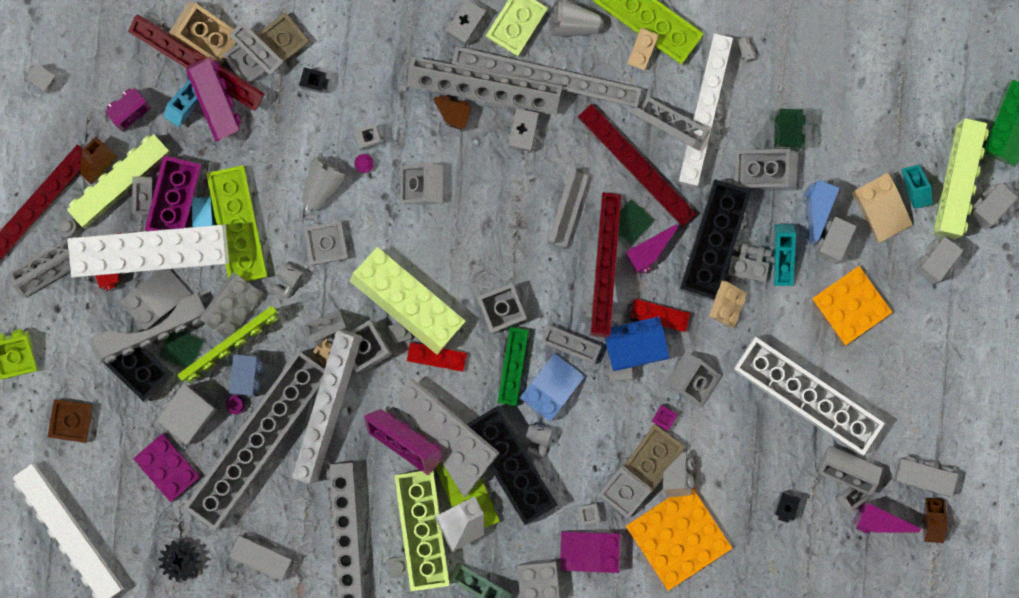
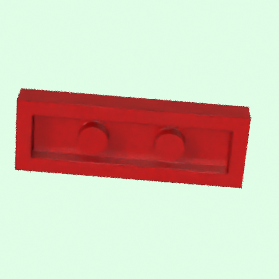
M634 299L629 318L641 321L659 317L662 327L685 332L690 313Z
M410 342L407 362L463 372L467 353L442 349L437 355L426 345Z

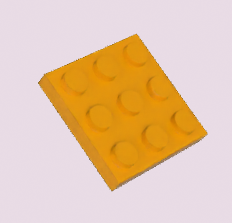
M857 266L812 298V301L844 346L892 313L860 266Z

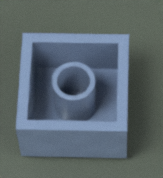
M233 354L230 394L257 397V393L261 391V381H258L259 374L263 372V362H261L260 358Z

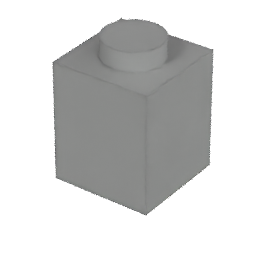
M37 63L28 69L27 77L25 78L47 94H49L59 79Z

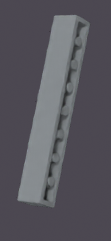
M347 330L336 331L292 478L307 484L316 483L319 480L363 336Z

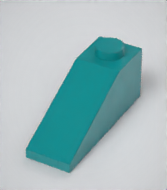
M774 224V286L794 285L796 231L793 224Z

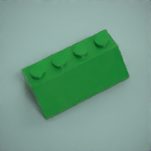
M1014 79L1006 86L989 127L988 137L982 145V148L985 149L984 155L1013 167L1016 166L1019 159V82Z

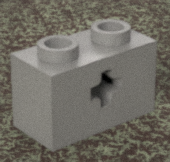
M465 0L464 3L460 2L455 10L457 12L454 19L450 18L445 26L447 28L446 34L464 46L467 45L486 15L485 10L469 0ZM467 18L468 24L464 23L462 26L461 19L465 20Z
M516 108V112L511 114L509 123L513 124L512 131L507 132L506 143H509L508 148L531 153L539 113ZM521 126H524V130L526 131H524L523 135L519 134V130L516 129H520Z

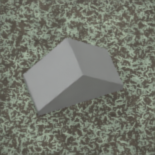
M851 487L835 496L845 513L853 512L870 497V495Z

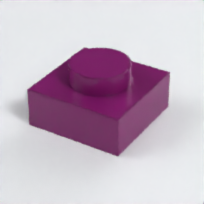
M660 405L651 422L669 431L678 414Z

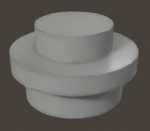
M65 219L59 224L58 232L64 238H71L77 232V225L73 220Z

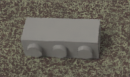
M830 445L821 459L818 470L819 474L872 496L878 486L882 468Z
M905 456V459L898 460L893 481L953 497L958 474L953 473V469L942 467V470L934 468L935 464L924 461L923 464L916 463L915 458Z
M242 535L238 536L229 555L233 559V563L239 566H243V564L250 566V571L259 575L263 572L268 575V579L274 582L284 580L293 561L292 558Z

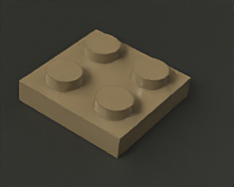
M286 12L257 34L283 62H286L310 43Z

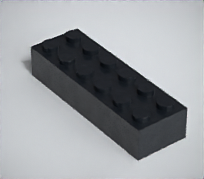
M714 179L679 291L715 301L720 284L726 274L751 190Z
M498 406L466 424L499 452L489 467L524 525L558 506Z

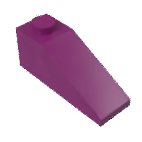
M677 224L625 253L636 273L641 271L644 274L652 269L651 265L656 261L677 230Z

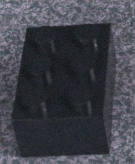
M138 347L127 356H123V354L117 356V359L111 363L106 364L103 362L143 402H148L174 375L146 347Z

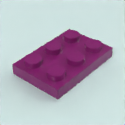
M163 433L133 458L169 502L175 500L200 478L198 473Z

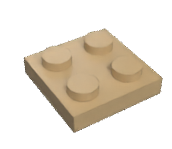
M722 281L709 317L734 329L739 319L742 305L745 303L747 293L728 282Z

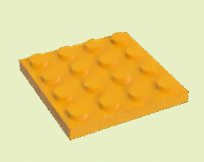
M691 488V495L668 497L626 525L629 533L667 591L732 549L693 488Z

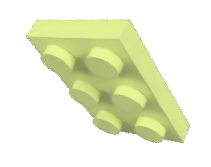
M508 0L488 31L486 38L518 57L548 8L536 0Z

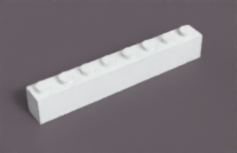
M714 34L712 37L692 120L710 130V132L733 40L731 37ZM700 129L692 131L693 138L698 141L703 131ZM710 133L699 151L686 145L677 184L692 188L698 186Z
M30 464L12 477L15 480L13 484L16 489L25 494L26 503L37 511L36 517L42 524L45 523L49 528L47 532L52 539L56 538L59 542L58 548L64 555L67 554L71 559L69 563L72 568L81 573L82 576L80 578L86 586L91 587L93 590L92 596L94 598H113L124 590L121 583L37 465Z

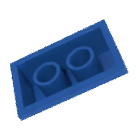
M659 317L611 327L610 337L604 338L613 371L670 359Z

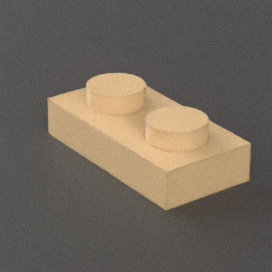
M641 28L627 64L645 71L659 34Z

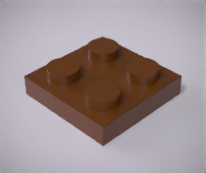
M54 399L48 437L87 443L93 405Z

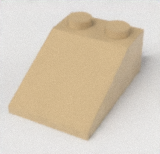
M190 1L169 31V34L204 56H211L220 66L225 61L222 54L233 48L236 44L229 36L234 30L198 4Z
M889 173L851 193L878 243L913 225Z

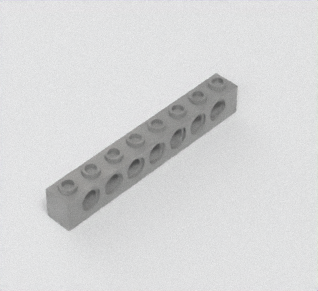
M416 57L411 59L407 86L415 89H424L435 93L440 92L452 96L466 97L472 100H481L557 115L562 89L561 85Z
M354 463L329 464L330 468L326 469L327 480L331 481V488H328V499H332V507H329V517L333 519L334 525L330 527L331 538L335 540V546H332V558L336 557V565H333V576L337 577L338 584L334 585V593L338 598H344L346 594H351L354 598H363ZM340 477L346 480V486L343 489L336 486V480ZM340 497H345L348 501L345 508H340L337 504V500ZM341 516L348 518L349 524L347 527L339 525L338 521ZM342 536L350 538L349 546L344 547L340 544ZM348 555L351 557L352 562L349 566L342 564V556ZM344 575L352 576L353 583L351 585L343 583L342 578Z

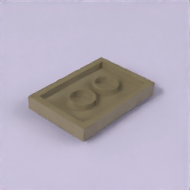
M653 424L623 466L651 487L652 491L650 493H652L662 480L663 472L678 458L685 446Z

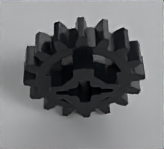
M174 540L172 541V546L165 545L166 551H160L163 557L158 558V561H162L163 564L159 568L165 569L162 574H169V580L176 577V582H179L182 577L184 581H187V575L194 577L192 571H199L196 564H200L201 561L197 560L196 557L200 556V553L194 552L197 548L196 546L190 548L191 542L188 541L184 545L183 540H179V544ZM180 548L186 549L190 554L183 553ZM172 551L173 555L171 559L167 561V557L169 553ZM178 555L179 558L184 559V561L181 562V565L179 563L176 564L175 560L178 559ZM192 560V565L190 569L187 571L186 566L188 562ZM170 567L177 569L178 573L171 571Z

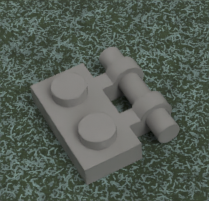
M735 243L733 251H738L739 257L731 256L728 276L766 282L769 263L762 262L763 256L770 258L772 250L764 249L762 246L757 248L747 246L748 244ZM746 253L756 255V260L745 259Z

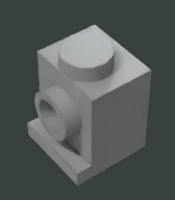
M375 123L353 130L360 151L382 144L380 139L384 137L381 128H376ZM369 134L373 135L371 141L366 139V136Z
M611 365L604 366L605 377H608V381L633 379L632 367L613 371Z

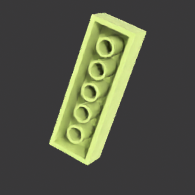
M964 118L956 126L933 235L957 239L967 232L968 222H966V218L972 210L970 200L971 196H974L976 192L974 181L975 177L978 178L980 166H978L979 159L983 158L985 150L982 148L983 140L986 141L989 132L986 129L987 123Z
M378 247L352 274L350 282L437 355L465 323L462 317Z
M434 470L429 475L422 471L394 475L410 590L417 591L449 586L443 533L434 518L440 514Z

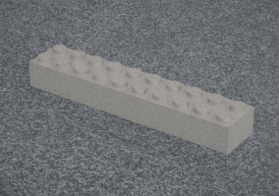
M298 350L184 506V509L211 529L217 531L315 397L325 369Z

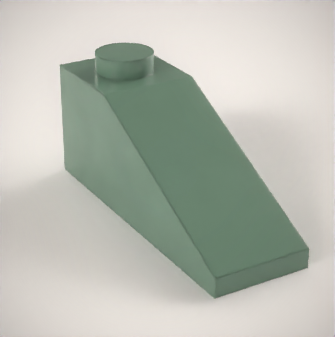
M460 563L450 579L478 598H511L513 596L507 590Z

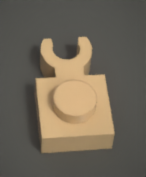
M327 336L320 342L310 356L313 361L324 369L332 348V344L329 343L330 336Z

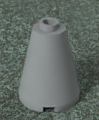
M566 0L554 1L552 7H556V9L550 14L549 21L551 36L597 34L599 30H602L603 19H601L599 14Z
M314 157L301 200L304 204L303 207L311 212L319 210L346 179L347 172L340 167L337 169L333 166V163L323 158Z

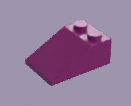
M869 503L861 504L852 522L857 525L855 529L865 534L870 532L910 533L920 532L921 530Z
M561 531L560 570L619 573L620 534Z

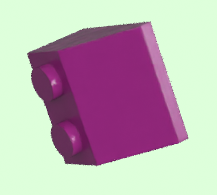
M134 87L132 90L131 88L127 89L122 94L120 100L111 102L107 106L105 113L115 126L123 132L152 107Z

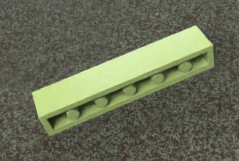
M155 134L146 136L141 141L142 145L137 149H131L127 153L128 157L126 159L116 162L111 172L100 176L99 182L95 186H89L83 192L84 195L80 199L76 198L69 204L70 207L67 211L81 227L86 229L133 188V177L147 176L162 162L163 156L172 154Z

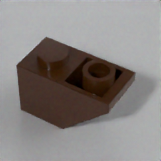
M444 95L434 96V104L448 127L465 131L472 110L471 106H468L469 103L461 100L453 102L450 101V97Z
M95 136L82 150L80 174L92 185L118 156Z
M925 498L923 517L924 542L944 543L948 529L945 500Z

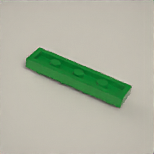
M513 327L509 329L497 403L517 405L529 330Z

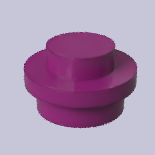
M361 154L356 157L354 165L357 171L368 173L372 170L374 162L371 156Z
M232 395L226 401V409L231 414H239L245 408V401L241 396Z

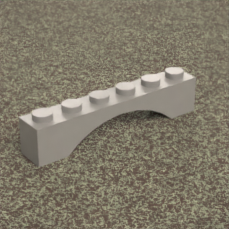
M197 293L179 300L171 315L152 329L137 333H119L108 330L92 337L89 344L99 364L103 362L108 364L116 360L117 356L122 354L127 356L133 353L134 349L138 347H148L154 340L158 339L161 341L169 337V334L173 332L180 333L191 324L193 326L201 324L202 321L199 318L204 313L205 308Z

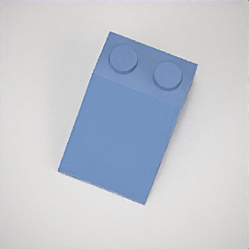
M821 180L811 183L805 193V196H807L806 211L809 244L811 245L819 241L839 191L838 187Z
M554 353L520 399L550 422L585 376Z

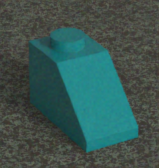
M920 164L902 168L901 173L907 195L913 208L917 209L932 205V187Z

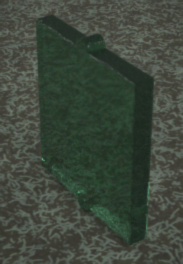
M632 199L620 211L618 235L624 237L631 245L654 221L644 211L645 209L639 207Z
M183 331L180 333L173 332L164 340L165 344L160 356L187 368L199 356L198 352L203 340Z

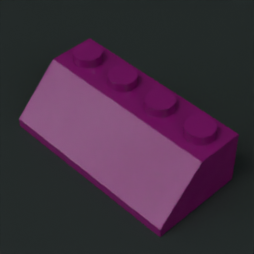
M210 56L190 64L186 69V73L215 142L237 132L241 127L242 121L239 114H235L233 106H235L231 95L228 96L226 93L227 85L224 78L219 76V65Z
M163 156L145 231L186 227L201 164Z
M379 409L366 414L364 417L369 435L426 475H429L443 459L441 448L437 444L429 443L421 433L412 431L407 423H401L396 420V417L388 411L386 413Z

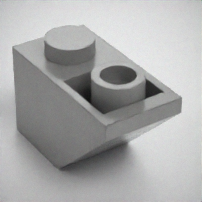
M682 452L663 472V491L668 497L691 495V488L694 487L692 477L694 461L686 452Z

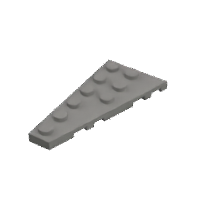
M412 378L407 382L399 395L429 443H435L441 448L443 458L441 462L462 495L466 497L498 456L499 452Z

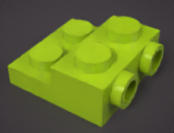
M17 329L11 332L12 335L8 336L0 333V380L37 371L38 367L28 331L23 332V329Z

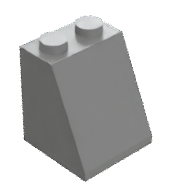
M183 384L157 421L160 423L159 427L166 433L170 431L175 435L173 439L183 446L184 443L190 445L219 409L190 385Z

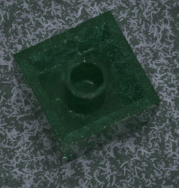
M780 108L776 112L774 149H792L798 152L802 145H805V134H802V129L806 124V115H803V109Z

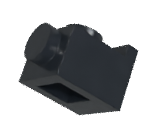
M306 67L303 68L299 83L301 89L323 93V89L327 90L329 79H327L325 72ZM318 79L319 83L318 85H313L312 81Z
M780 493L774 515L778 516V520L789 523V520H794L801 498ZM786 505H789L791 507V510L789 512H785L784 507Z

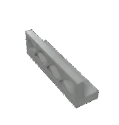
M648 96L640 109L635 106L631 112L638 118L698 151L710 133V130ZM650 103L655 105L656 113L648 114L645 112ZM669 112L672 121L665 123L662 121L661 115ZM685 121L687 129L679 131L676 123ZM700 129L703 133L697 141L693 138L692 131Z
M574 168L570 170L548 241L550 244L567 248L589 176L577 172V169Z
M68 238L8 273L13 287L22 298L71 271L69 249H67ZM57 254L56 257L50 259L52 255ZM40 263L37 268L33 269L36 264ZM24 273V274H23L21 277H19L18 279L15 278V277L18 276L19 274Z

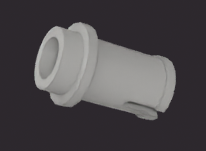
M749 38L739 39L737 43L742 53L741 59L745 63L755 60L756 52H753Z

